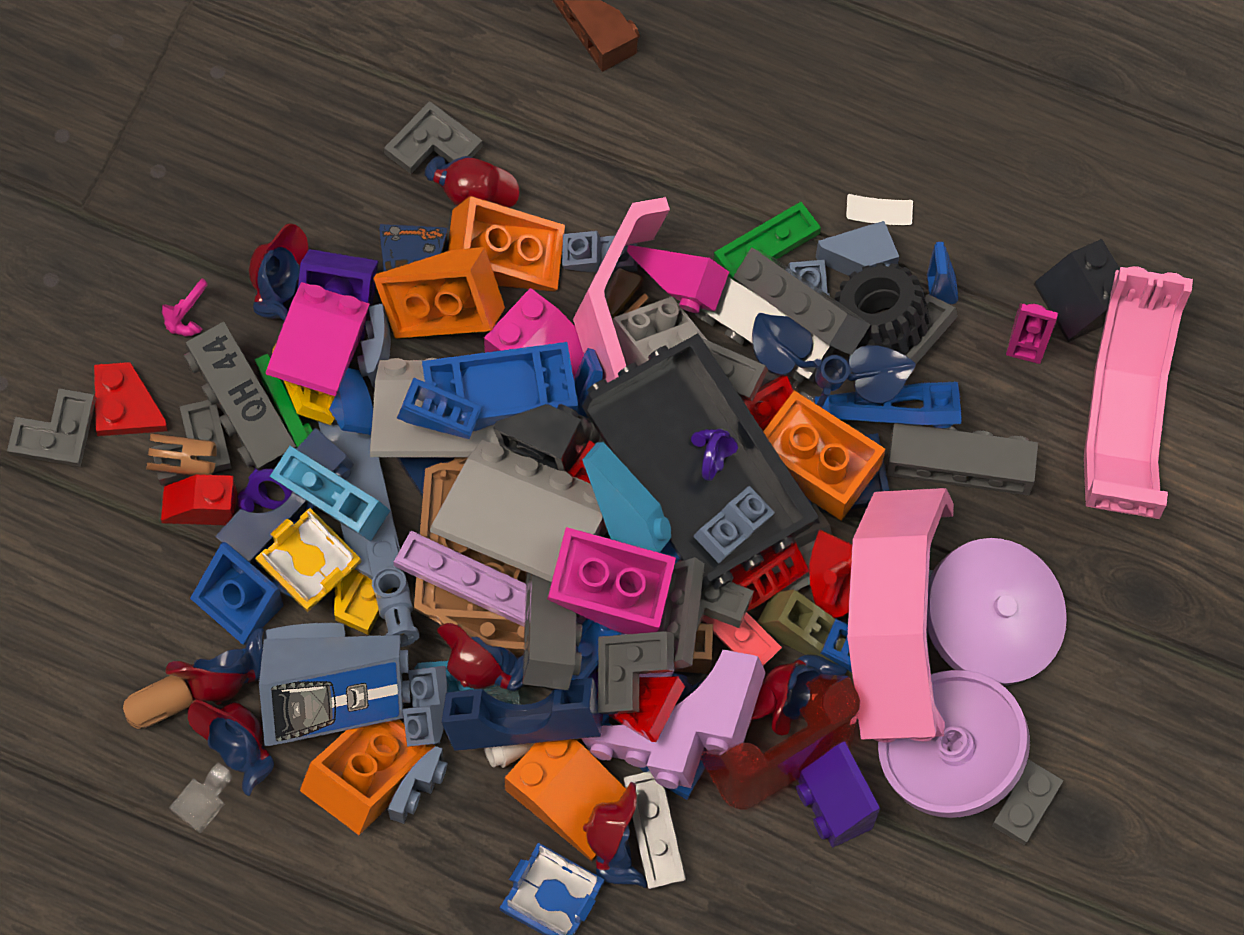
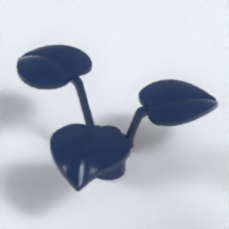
M758 313L753 324L752 344L754 353L759 363L766 365L769 372L780 376L787 375L794 368L795 364L800 368L817 369L815 380L823 391L816 405L823 408L830 392L839 389L846 379L849 381L855 380V391L863 400L874 404L886 403L901 391L916 365L914 361L898 351L875 345H867L856 349L849 356L848 362L838 355L828 356L823 361L821 359L803 361L801 359L807 357L812 349V337L807 329L788 316Z

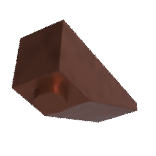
M552 0L602 72L637 54V43L640 37L638 29L633 21L625 19L620 10L601 0Z

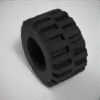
M877 263L876 267L871 268L867 265L862 267L863 271L851 273L849 275L850 280L843 281L840 284L841 291L836 292L834 299L871 324L856 349L867 345H875L893 349L904 354L909 351V346H916L920 342L919 336H925L928 330L926 325L930 323L929 310L917 276L912 275L911 270L908 268L900 269L899 264L891 263L889 266H885L884 263ZM890 308L885 312L873 314L878 310Z

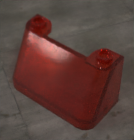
M820 674L807 682L806 685L810 690V698L807 705L799 710L808 726L764 753L751 743H738L725 751L707 750L704 747L700 759L722 798L729 806L736 809H748L757 805L797 780L803 769L838 744L845 742L848 747L852 744L859 715L860 698L849 676Z

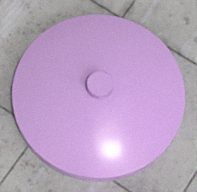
M984 538L958 547L939 562L928 582L927 630L936 650L954 670H965L983 674L994 679L1002 686H1007L1035 676L1045 669L1057 655L1066 631L1065 600L1054 574L1035 553L1012 541Z
M951 670L932 674L934 703L945 722L944 736L933 737L930 741L897 738L893 742H878L880 763L887 780L896 793L915 809L933 816L947 818L973 815L998 803L1019 781L1027 764L1030 749L1027 721L1013 695L1004 686L988 676L965 670Z

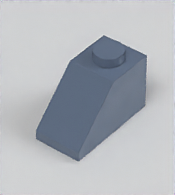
M881 221L819 240L815 257L817 260H825V266L849 276L854 271L857 273L863 271L862 267L867 265L871 268L876 267L877 263H884L885 266H889L891 263L898 264L900 256L885 221Z

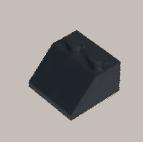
M1102 239L1071 252L1034 283L1049 311L1058 313L1056 323L1068 342L1099 329L1105 324L1115 272L1120 270Z
M545 404L496 421L493 427L501 447L564 472L569 471L586 438L581 419L577 418L579 414L562 404H558L557 408Z

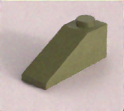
M795 589L778 592L772 596L757 623L766 632L804 655H818L835 663L820 653L836 619ZM840 634L834 647L839 652L846 640L844 635ZM847 670L844 675L853 679L852 672Z

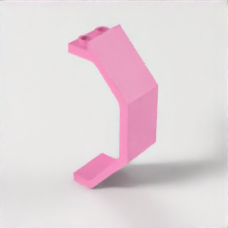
M666 197L632 203L573 318L583 353L585 354L587 348L595 350L603 370L602 379H606L607 382L619 377L618 372L626 367V363L606 303L604 290L623 248L629 244L654 240L670 211Z
M1135 266L1128 268L1120 267V270L1115 272L1095 366L1084 451L1086 507L1160 519L1166 507L1168 492L1160 491L1158 465L1165 397L1180 319L1191 294L1193 279L1183 278L1177 273L1159 274L1147 272L1144 268Z
M946 488L874 492L854 535L847 638L861 740L874 739L878 742H893L897 738H911L915 741H930L933 737L944 736L945 722L938 712L933 698L926 627L930 545L940 518L953 517L954 503Z

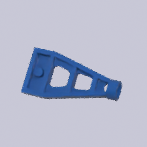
M958 382L904 385L892 400L881 404L865 401L856 392L829 395L823 406L824 410L838 419L932 425L936 428H948L953 424H961ZM815 396V404H817L820 396ZM918 399L923 401V407L920 409L893 407L891 405L896 402Z

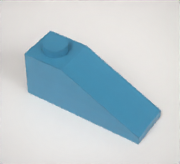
M604 442L596 443L582 461L611 540L660 553L671 538V526L669 520L664 517L660 503Z
M292 446L288 447L269 476L370 542L391 511L377 499Z

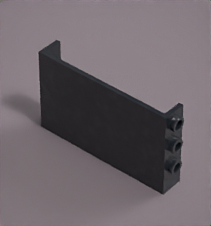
M697 333L670 349L666 345L656 349L648 356L649 360L639 366L636 362L627 365L618 372L619 377L610 382H607L606 379L596 382L588 388V395L582 404V408L607 447L660 503L664 517L669 520L671 526L669 543L680 560L684 561L695 557L705 563L702 592L712 585L715 590L724 587L734 579L732 574L741 568H744L746 572L753 570L765 561L763 556L774 550L776 555L785 551L795 543L793 538L810 529L819 516L703 339ZM723 429L728 431L731 437L736 440L738 450L731 456L724 458L723 469L717 471L712 481L704 480L702 477V462L709 440H707L704 446L698 447L691 442V437L695 432L701 430ZM750 486L775 513L739 547L718 563L693 536L700 528L721 512L729 502Z

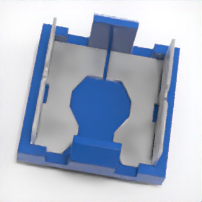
M538 843L529 861L521 859L509 878L513 882V888L500 906V911L543 935H574L581 922L585 921L594 906L595 898L602 888L605 879Z

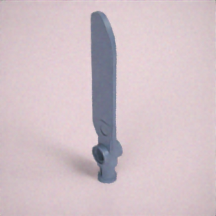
M335 419L331 425L318 421L320 432L343 451L354 464L350 469L351 474L346 481L377 499L391 510L379 457H370L371 435L343 431ZM392 511L389 512L371 542L341 523L345 543L362 561L354 569L372 579V588L376 596L379 614L381 618L385 619L388 633L385 636L400 635L401 647L414 643L419 638V631L413 626L411 612L413 611L412 594L409 589L406 572L394 567V560L400 551ZM390 588H399L393 593H385Z

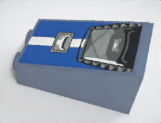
M400 635L264 639L259 690L265 746L402 719L404 703L411 702L410 680L403 681V673H409L408 650H401Z

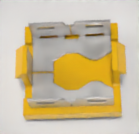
M311 508L303 513L295 524L289 519L281 523L270 534L274 539V543L256 557V561L307 612L362 562L361 558Z

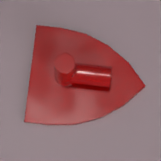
M819 530L809 563L810 586L815 604L833 618H838L849 612L853 544Z

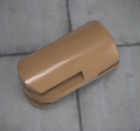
M159 434L150 435V441L183 445L182 452L149 448L148 452L149 456L181 460V466L147 463L146 470L192 476L196 474H213L216 463L197 459V456H216L217 448L215 442Z
M170 675L131 694L124 701L123 710L127 722L132 727L141 729L150 727L188 708L194 699L185 680Z

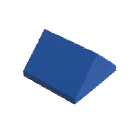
M226 542L221 543L190 597L193 602L243 645L247 643L249 636L256 629L263 628L283 607L280 589Z

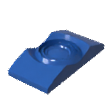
M567 342L422 361L424 381L426 383L482 405L473 431H478L494 425L496 421L545 404L557 408L558 404H562L575 411L578 410ZM431 403L429 411L435 413L438 405ZM446 407L442 417L449 419L453 409ZM460 411L456 422L463 425L467 413Z

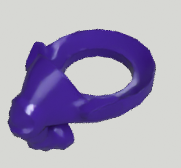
M705 429L695 432L691 437V442L698 447L704 446L707 440H709L702 462V477L704 480L712 481L717 471L723 469L724 458L731 456L738 450L736 440L731 437L728 431L723 429Z
M255 469L248 477L249 482L247 486L238 494L237 506L241 510L252 512L254 510V503L274 510L287 501L292 491L269 477L274 469H263L260 471ZM264 481H272L278 484L284 491L285 499L281 501L269 499Z

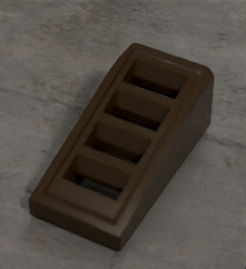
M620 268L616 270L605 296L612 321L614 317L622 315L639 298L644 284L642 276Z

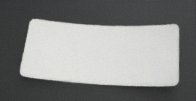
M852 194L847 196L846 217L848 219L867 223L885 221L887 225L912 224V200L876 199Z

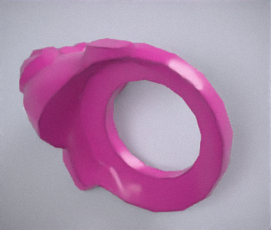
M201 278L185 300L181 299L175 306L162 305L164 324L171 334L192 337L194 334L201 333L202 328L195 322L190 321L185 326L181 320L207 287L205 279Z

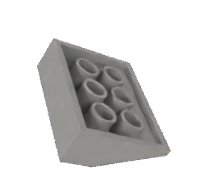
M400 358L379 360L375 380L370 457H469L481 440L500 444L493 429L494 425L473 431L470 439L396 419L413 377L424 381L422 361L436 358L425 360H403ZM416 400L415 405L422 407L424 401Z
M481 440L467 458L433 521L430 532L552 582L566 527L604 537L608 530L590 483L575 478L567 472L559 471L536 462L530 457H524L511 452L498 444Z

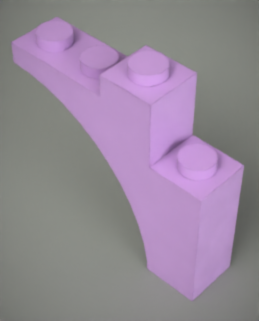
M722 649L716 665L702 684L682 702L675 705L657 742L647 740L625 725L602 726L600 737L581 739L589 752L598 759L611 760L614 757L624 759L627 763L636 767L644 768L647 766L659 785L670 789H676L678 785L691 788L704 747L710 752L721 755L726 754L727 751L740 754L766 672L758 656Z

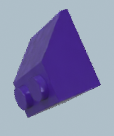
M309 249L300 263L298 288L301 282L309 285H318L325 290L337 294L353 296L360 301L369 303L370 307L373 305L376 284L373 278L377 274L379 260ZM368 309L366 321H369V318H370L369 309ZM364 325V329L360 339L362 341H364L366 336V325Z
M845 742L838 744L801 771L798 780L799 785L796 786V790L804 806H811L816 816L813 819L814 826L822 840L827 838L833 848L873 829L880 807Z

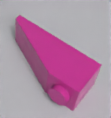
M633 245L628 246V254L668 294L680 301L679 307L693 313H699L700 309L716 310L729 271L707 257Z
M1020 303L1006 355L1040 364L1058 313L1046 310L1045 307L1038 304L1026 305Z

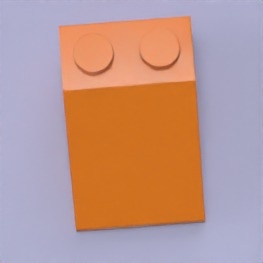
M470 196L452 210L447 251L485 247L498 286L531 288L533 290L554 292L558 289L565 225Z
M485 247L450 250L378 273L373 278L395 338L492 331L505 309Z
M795 390L763 431L804 495L841 521L882 466L886 450Z
M399 719L346 730L310 763L300 791L356 834L360 835L388 807L399 785L411 768L427 752L433 749L435 745L407 747L404 722Z
M576 739L535 743L505 777V791L590 861H593L597 855L587 842L586 832L583 830L584 824L588 823L595 805L603 802H617L626 790Z

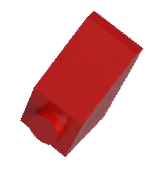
M196 474L165 486L161 523L225 526L236 514L237 488L234 477L229 475Z

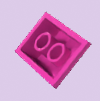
M301 282L292 300L268 364L266 375L336 397L360 342L370 304L360 301L353 296H344L325 290L318 285H309Z
M531 288L495 325L492 331L484 337L485 353L567 342L573 378L584 356L576 327L557 307Z
M566 527L547 600L620 633L639 634L657 632L660 627L676 557Z

